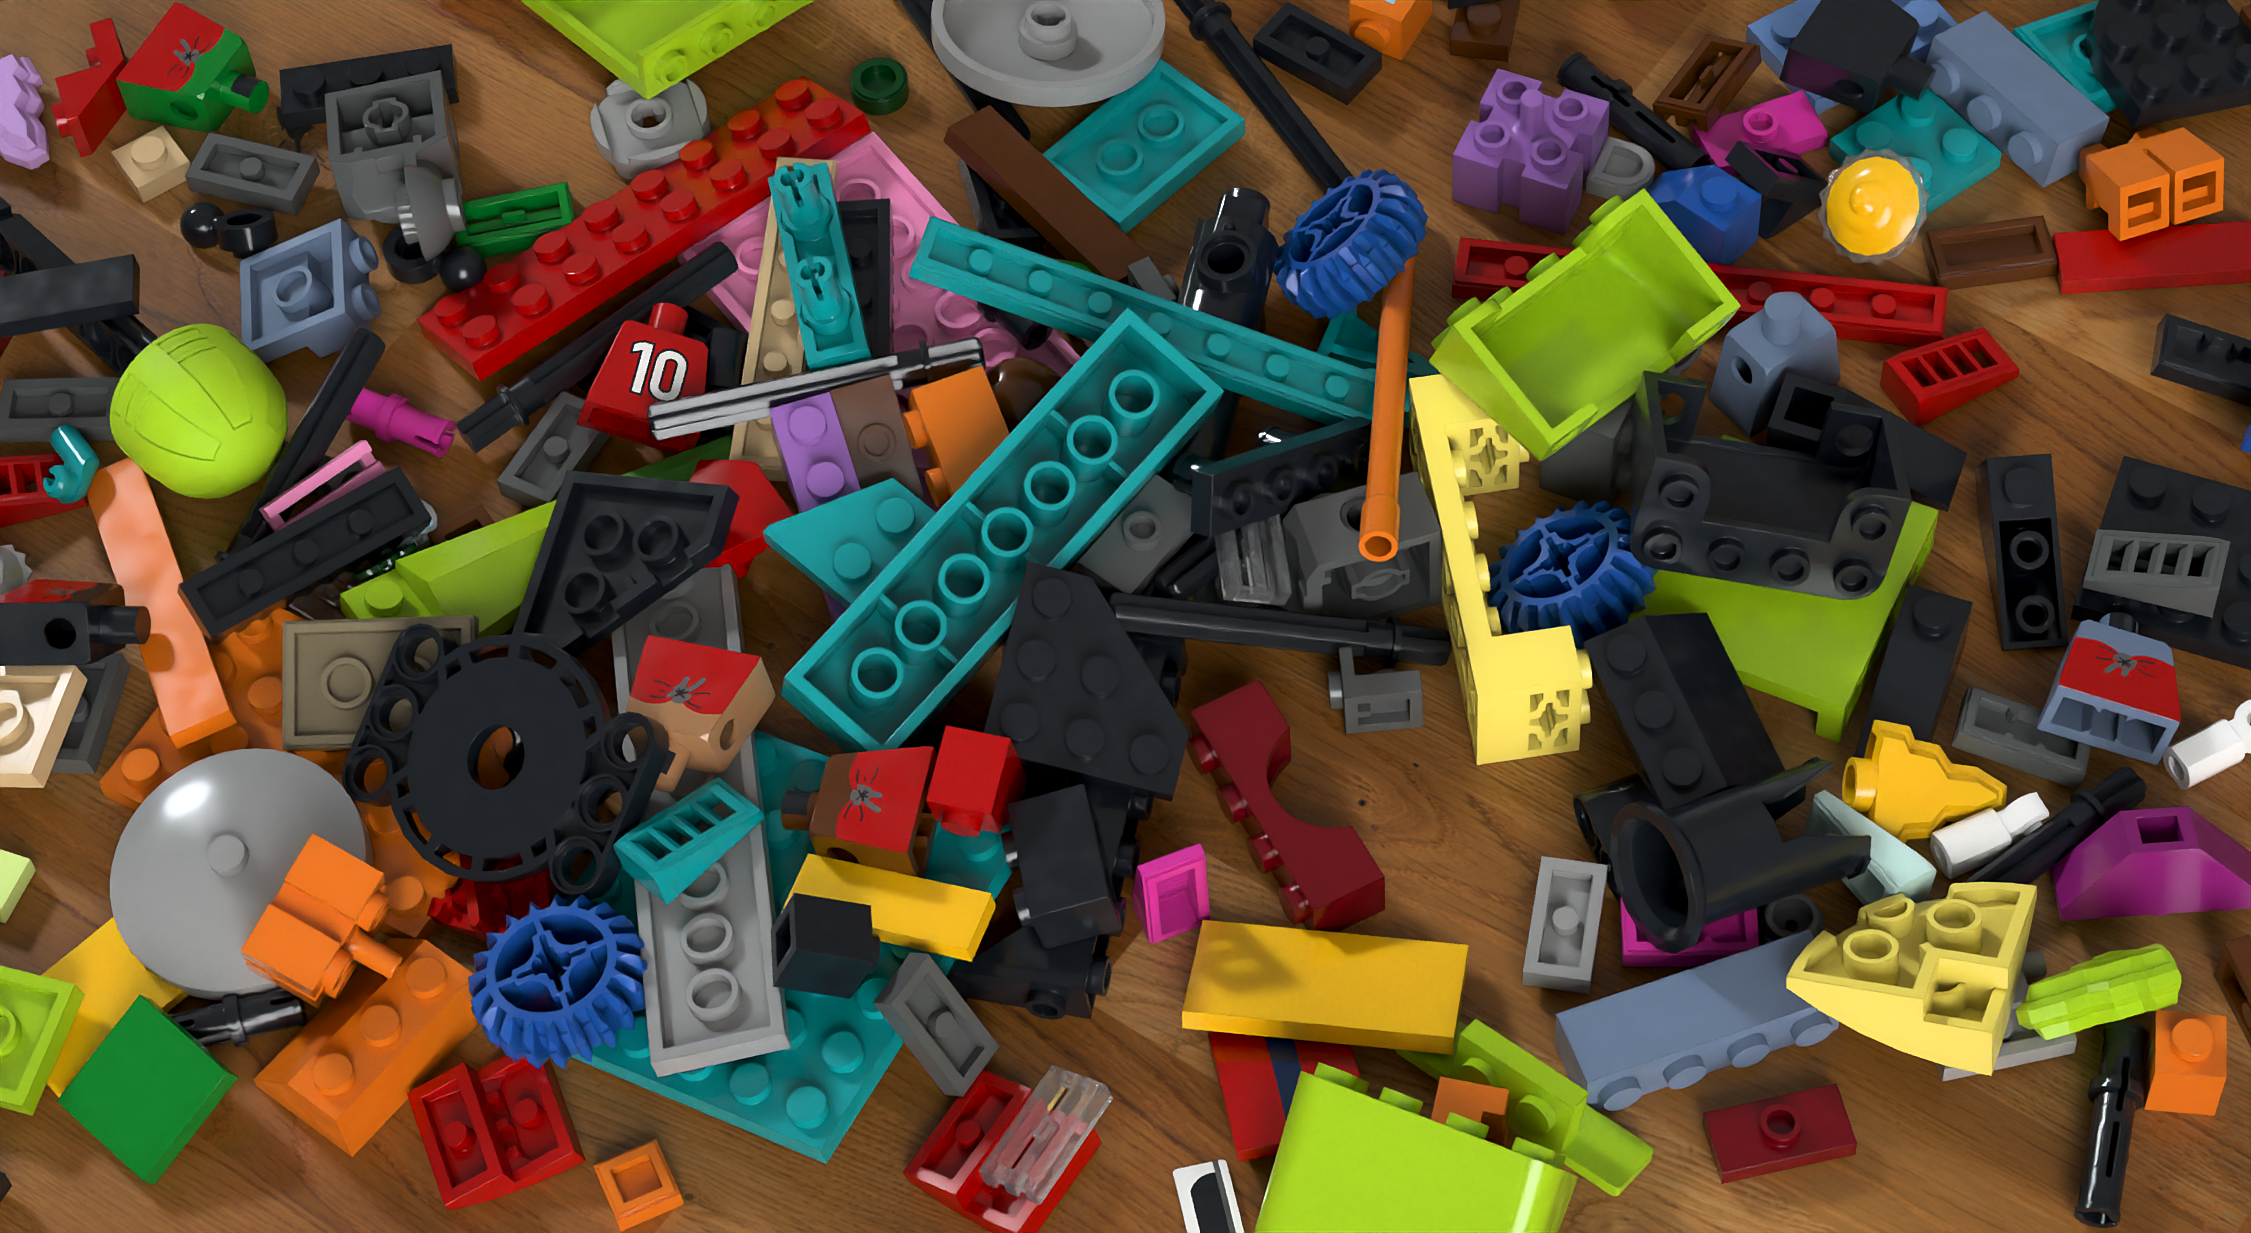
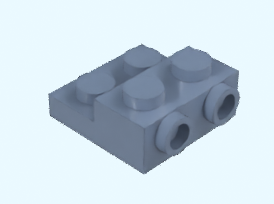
M340 218L241 260L242 342L257 354L264 363H268L306 346L318 357L323 358L342 350L355 329L363 328L371 332V319L380 316L381 306L377 294L369 285V272L376 270L379 265L376 250L370 240L365 236L360 237Z

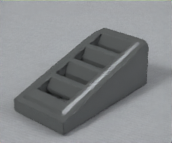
M2097 529L2082 588L2212 618L2231 541L2206 536ZM2111 553L2124 556L2120 571L2107 570ZM2137 559L2150 561L2147 573L2134 572ZM2162 565L2176 567L2174 575L2160 574ZM2193 571L2202 574L2201 577L2188 576V572Z

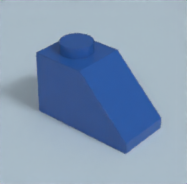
M1714 164L1663 172L1645 189L1706 263L1733 265L1758 240L1762 195Z

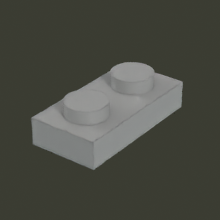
M1541 857L1523 968L1522 985L1590 994L1608 865Z

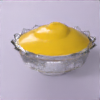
M1867 147L1859 156H1846L1841 168L1829 172L1828 185L1819 193L1822 207L1816 217L1824 226L1823 239L1834 245L1836 255L1847 256L1855 264L1871 262L1878 265L1887 258L1899 257L1907 245L1916 241L1919 229L1927 219L1925 207L1929 194L1923 186V173L1914 169L1909 157L1898 156L1890 148L1878 152Z

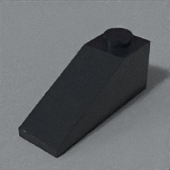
M1909 584L1889 640L1854 757L1864 758L1874 720L1910 726L1915 740L1931 743L1965 647L1973 602Z

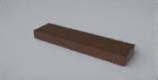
M988 105L948 127L943 141L1068 261L1083 263L1097 275L1129 285L1127 265L1146 258L1148 255L992 106Z

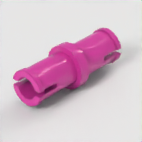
M365 388L362 389L345 420L374 430L376 438L390 444L399 440L430 452L439 458L445 456L449 451L455 434L445 431L453 432L456 430L454 421L410 406L409 400L395 393L386 397Z

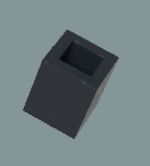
M793 893L771 928L773 987L851 999L866 974L871 975L874 973L880 957V937L878 934L872 933L871 905Z

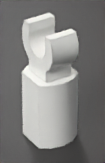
M2251 700L2242 703L2237 708L2234 719L2230 721L2221 719L2166 748L2163 754L2165 769L2181 789H2188L2241 762L2245 757V753L2251 754V726L2249 725L2251 723Z
M2037 792L2018 798L1999 812L1988 808L1932 832L1930 840L1932 855L1944 875L1949 879L1955 878L1995 860L2010 849L2011 845L2018 843L2043 825L2041 820L2049 817L2050 812Z

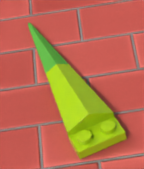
M733 433L623 474V476L689 482L699 460H729ZM557 500L395 560V569L341 593V611L347 619L475 615L479 618V639L486 636L503 635L516 623Z

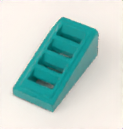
M716 777L630 830L613 845V848L624 871L668 905L764 819L762 810L720 777ZM721 802L732 810L734 814L726 819H722L712 809ZM701 819L711 827L703 833L694 826ZM680 837H686L689 840L686 844L680 846L676 843ZM664 852L668 854L660 860L658 859V857Z

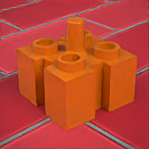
M312 833L284 878V884L271 904H268L241 949L243 958L246 959L247 968L316 1008L319 1007L326 994L334 999L340 995L356 967V964L352 962L353 959L386 978H392L398 970L403 956L373 939L391 906L387 905L389 896L386 895L384 873Z

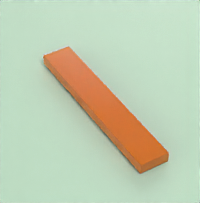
M130 457L97 470L87 492V497L116 582L124 589L125 606H145L149 610L151 617L150 636L145 644H138L169 736L176 748L179 749L234 725L237 721L210 645L177 593L178 584L185 581L186 578L149 475Z

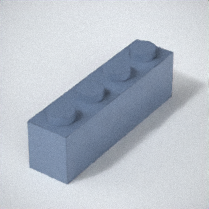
M1810 929L1557 1013L1554 1046L1569 1080L1589 1092L1586 1104L1595 1110L1605 1108L1609 1111H1616L1634 1104L1644 1094L1668 1086L1671 1089L1686 1088L1700 1081L1706 1073L1730 1065L1736 1068L1748 1067L1764 1059L1769 1052L1795 1043L1798 1046L1804 1047L1824 1040L1832 1031L1838 1029L1839 1021L1819 1011L1786 988V977L1794 961L1814 939Z

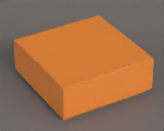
M657 1139L593 1165L597 1179L620 1232L684 1205L681 1193Z

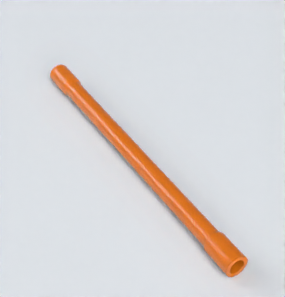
M1416 255L1406 261L1404 272L1397 273L1389 281V287L1382 288L1366 499L1361 509L1358 545L1360 553L1368 560L1375 562L1387 561L1393 558L1398 551L1401 514L1398 495Z

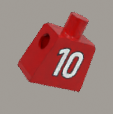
M657 303L653 306L648 325L633 320L624 321L586 396L578 416L577 425L674 455L695 447L701 432L657 440L654 439L651 433L647 416L648 406L653 403L705 393L708 346L701 341L683 336L689 317L683 308L671 303Z

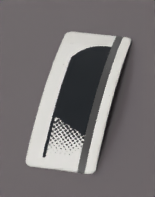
M1216 1160L1173 1171L1187 1233H1244L1231 1177L1225 1160Z

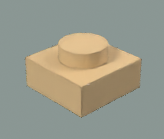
M163 125L111 152L117 168L143 203L186 181L185 175L191 166L188 158Z

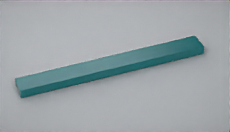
M930 215L910 270L909 277L1094 343L1128 307L1221 388L1328 426L1357 416L1372 420L1376 373Z

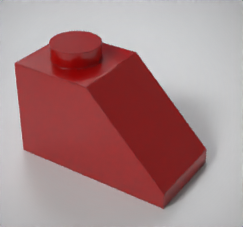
M946 725L926 799L935 820L941 822L940 826L943 829L966 837H978L981 830L1001 833L1009 819L1006 804L1017 802L1021 799L1028 781L1011 738Z

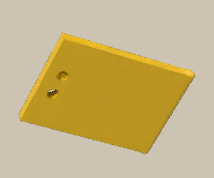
M114 917L41 975L73 983L85 994L47 1081V1085L60 1097L140 994L152 999L165 1012H169L188 996L184 990L173 987L148 971L124 942Z

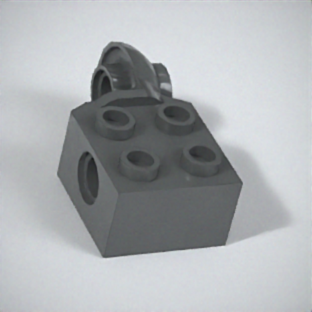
M441 70L325 94L329 162L346 217L365 221L375 219L389 224L400 223L406 243L419 242L426 261L439 255L448 246L455 232L467 230L461 198L464 192L457 127Z
M1703 344L1663 374L1679 376V374L1688 370L1701 354ZM1670 393L1659 395L1660 405L1661 401L1666 399ZM1636 394L1550 457L1541 461L1540 488L1576 501L1583 499L1590 506L1605 500L1612 507L1621 490L1629 493L1631 491L1633 405ZM1661 409L1662 418H1665V410Z
M1413 471L1400 475L1398 504L1401 511L1398 551L1393 558L1383 562H1375L1365 558L1359 551L1361 509L1366 499L1367 485L1338 493H1322L1291 508L1282 520L1283 524L1280 525L1281 545L1261 551L1248 550L1193 594V601L1373 621L1383 620L1390 616H1397L1442 603V530L1418 472ZM1252 600L1250 603H1240L1239 601Z

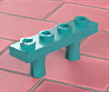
M797 162L792 163L794 171L790 172L787 165L780 167L773 177L768 178L809 370L872 358L834 184L826 162L807 166L804 163Z

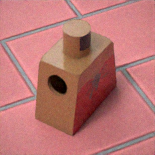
M648 635L644 643L625 712L640 713L653 718L661 723L668 733L670 747L667 759L654 787L655 790L660 792L674 791L685 768L715 775L726 771L776 696L761 656ZM639 726L630 730L628 735L637 755L641 757L647 749L648 735L644 727Z

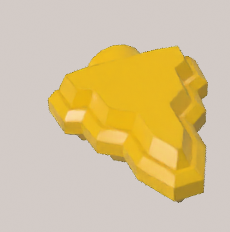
M1874 720L1864 758H1849L1843 774V802L1904 844L1908 839L1931 838L1932 832L1941 829L1946 822H1958L1988 808H1992L1996 812L2006 808L2007 786L1978 767L1951 764L1940 745L1915 740L1910 726Z

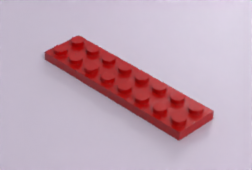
M804 75L798 79L783 83L776 89L773 95L750 109L737 112L729 118L727 124L705 138L686 144L679 152V159L637 175L631 184L606 200L598 201L588 206L582 215L573 220L571 224L565 225L557 231L542 235L526 251L508 262L500 263L490 268L485 273L483 280L475 286L442 298L436 303L434 309L416 319L424 337L481 382L770 197L771 191L768 178L773 177L775 174L777 157L828 160L870 133L871 129L865 113Z

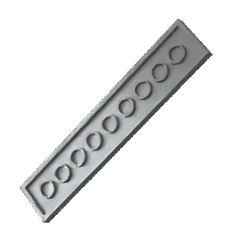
M729 563L721 568L700 569L611 633L619 714L625 713L644 643L648 635L746 654L737 575ZM755 730L746 739L726 771L715 775L685 768L674 791L660 792L654 789L639 825L716 777H720L762 810L764 815ZM627 733L622 749L626 760L631 762L640 757L637 755ZM721 802L712 809L722 819H726L734 814L732 810ZM764 817L759 824L668 905L634 879L639 938H642L645 945L640 949L641 958L647 961V970L642 973L650 1060L657 1077L791 1048L784 988L773 987L771 928L776 922V912ZM702 819L694 825L702 833L711 828ZM684 836L676 841L680 846L689 842ZM664 852L658 857V859L660 860L668 854Z

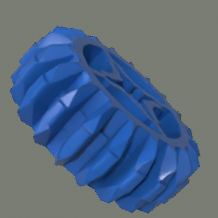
M1369 169L1361 172L1357 178L1353 176L1346 177L1337 188L1329 187L1325 196L1318 201H1312L1310 209L1304 215L1296 217L1297 224L1283 236L1285 243L1278 248L1277 260L1273 269L1274 274L1277 276L1276 282L1283 288L1282 293L1294 306L1298 305L1302 311L1309 313L1315 319L1325 316L1332 319L1339 316L1343 310L1347 313L1353 312L1358 304L1364 300L1372 301L1376 292L1383 287H1389V281L1397 273L1405 271L1404 264L1409 258L1417 254L1419 249L1416 244L1424 239L1427 232L1424 226L1428 216L1423 210L1424 206L1417 199L1418 195L1406 181L1402 182L1395 173L1390 174L1385 169L1375 172Z
M1582 499L1572 510L1567 511L1561 505H1558L1553 515L1545 519L1536 516L1535 524L1529 529L1515 530L1516 541L1513 544L1503 545L1498 548L1501 560L1494 562L1488 567L1491 576L1490 592H1487L1488 604L1490 607H1497L1501 630H1504L1506 634H1514L1570 625L1575 647L1582 650L1584 649V641L1628 623V616L1631 613L1646 609L1643 597L1651 594L1656 589L1653 576L1659 569L1642 565L1634 558L1630 549L1631 515L1623 507L1612 508L1605 500L1591 507Z
M556 893L549 908L541 909L530 901L529 914L518 920L506 914L507 930L503 934L486 933L489 951L473 954L474 968L477 973L468 977L469 991L473 996L470 1000L473 1005L471 1009L480 1025L483 1024L482 1030L489 1042L494 1044L496 1048L502 1047L505 1055L511 1057L514 1062L526 1057L528 1063L535 1066L538 1070L550 1057L563 1070H565L570 1057L575 1054H580L582 1058L591 1063L593 1048L601 1043L616 1049L614 1033L618 1029L635 1030V1017L632 1012L646 1009L642 972L647 970V961L641 958L640 951L645 945L642 938H638V933L633 923L625 915L618 916L616 910L610 907L606 901L594 906L593 902L582 894L569 906L567 901ZM559 971H562L563 975L560 976L563 985V990L561 992H559L558 987L561 986L558 977Z

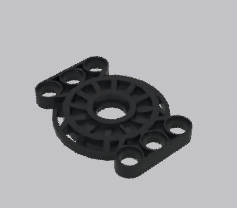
M419 623L409 626L401 632L392 648L344 762L342 783L349 796L356 801L377 807L391 805L404 837L423 859L446 874L481 884L512 883L540 874L549 868L550 878L556 888L565 894L575 897L583 894L588 900L607 893L616 881L622 865L613 845L626 833L639 825L667 759L670 747L669 736L661 723L640 713L628 711L618 714L611 719L609 707L596 680L576 658L551 643L512 634L486 636L459 646L455 638L446 631ZM433 638L438 645L437 660L430 669L419 672L414 660L416 650L422 642ZM497 648H509L507 657L488 658L481 661L477 656ZM530 649L548 654L556 659L557 663L551 669L534 662ZM575 678H576V679L579 681V683L581 684V686H582V688H583V690H584V692H585L587 698H586V697L583 695V693L575 686V684H576ZM407 698L413 709L412 719L404 730L395 733L390 727V712L398 701ZM642 726L648 735L647 749L639 759L629 762L623 755L622 745L624 738L630 730ZM502 727L511 728L518 733L523 742L525 757L522 769L516 779L506 787L495 790L487 789L481 784L478 775V758L481 748L492 733ZM383 759L387 766L386 781L378 791L369 793L364 785L365 771L373 761ZM616 788L622 796L621 811L613 821L603 824L597 816L598 800L605 791ZM417 812L422 824L432 834L428 842L419 832L411 813ZM590 850L596 858L595 874L586 884L578 886L571 877L572 862L579 853ZM452 851L472 857L471 868L469 870L458 867L443 856ZM523 862L521 865L503 871H494L500 863Z

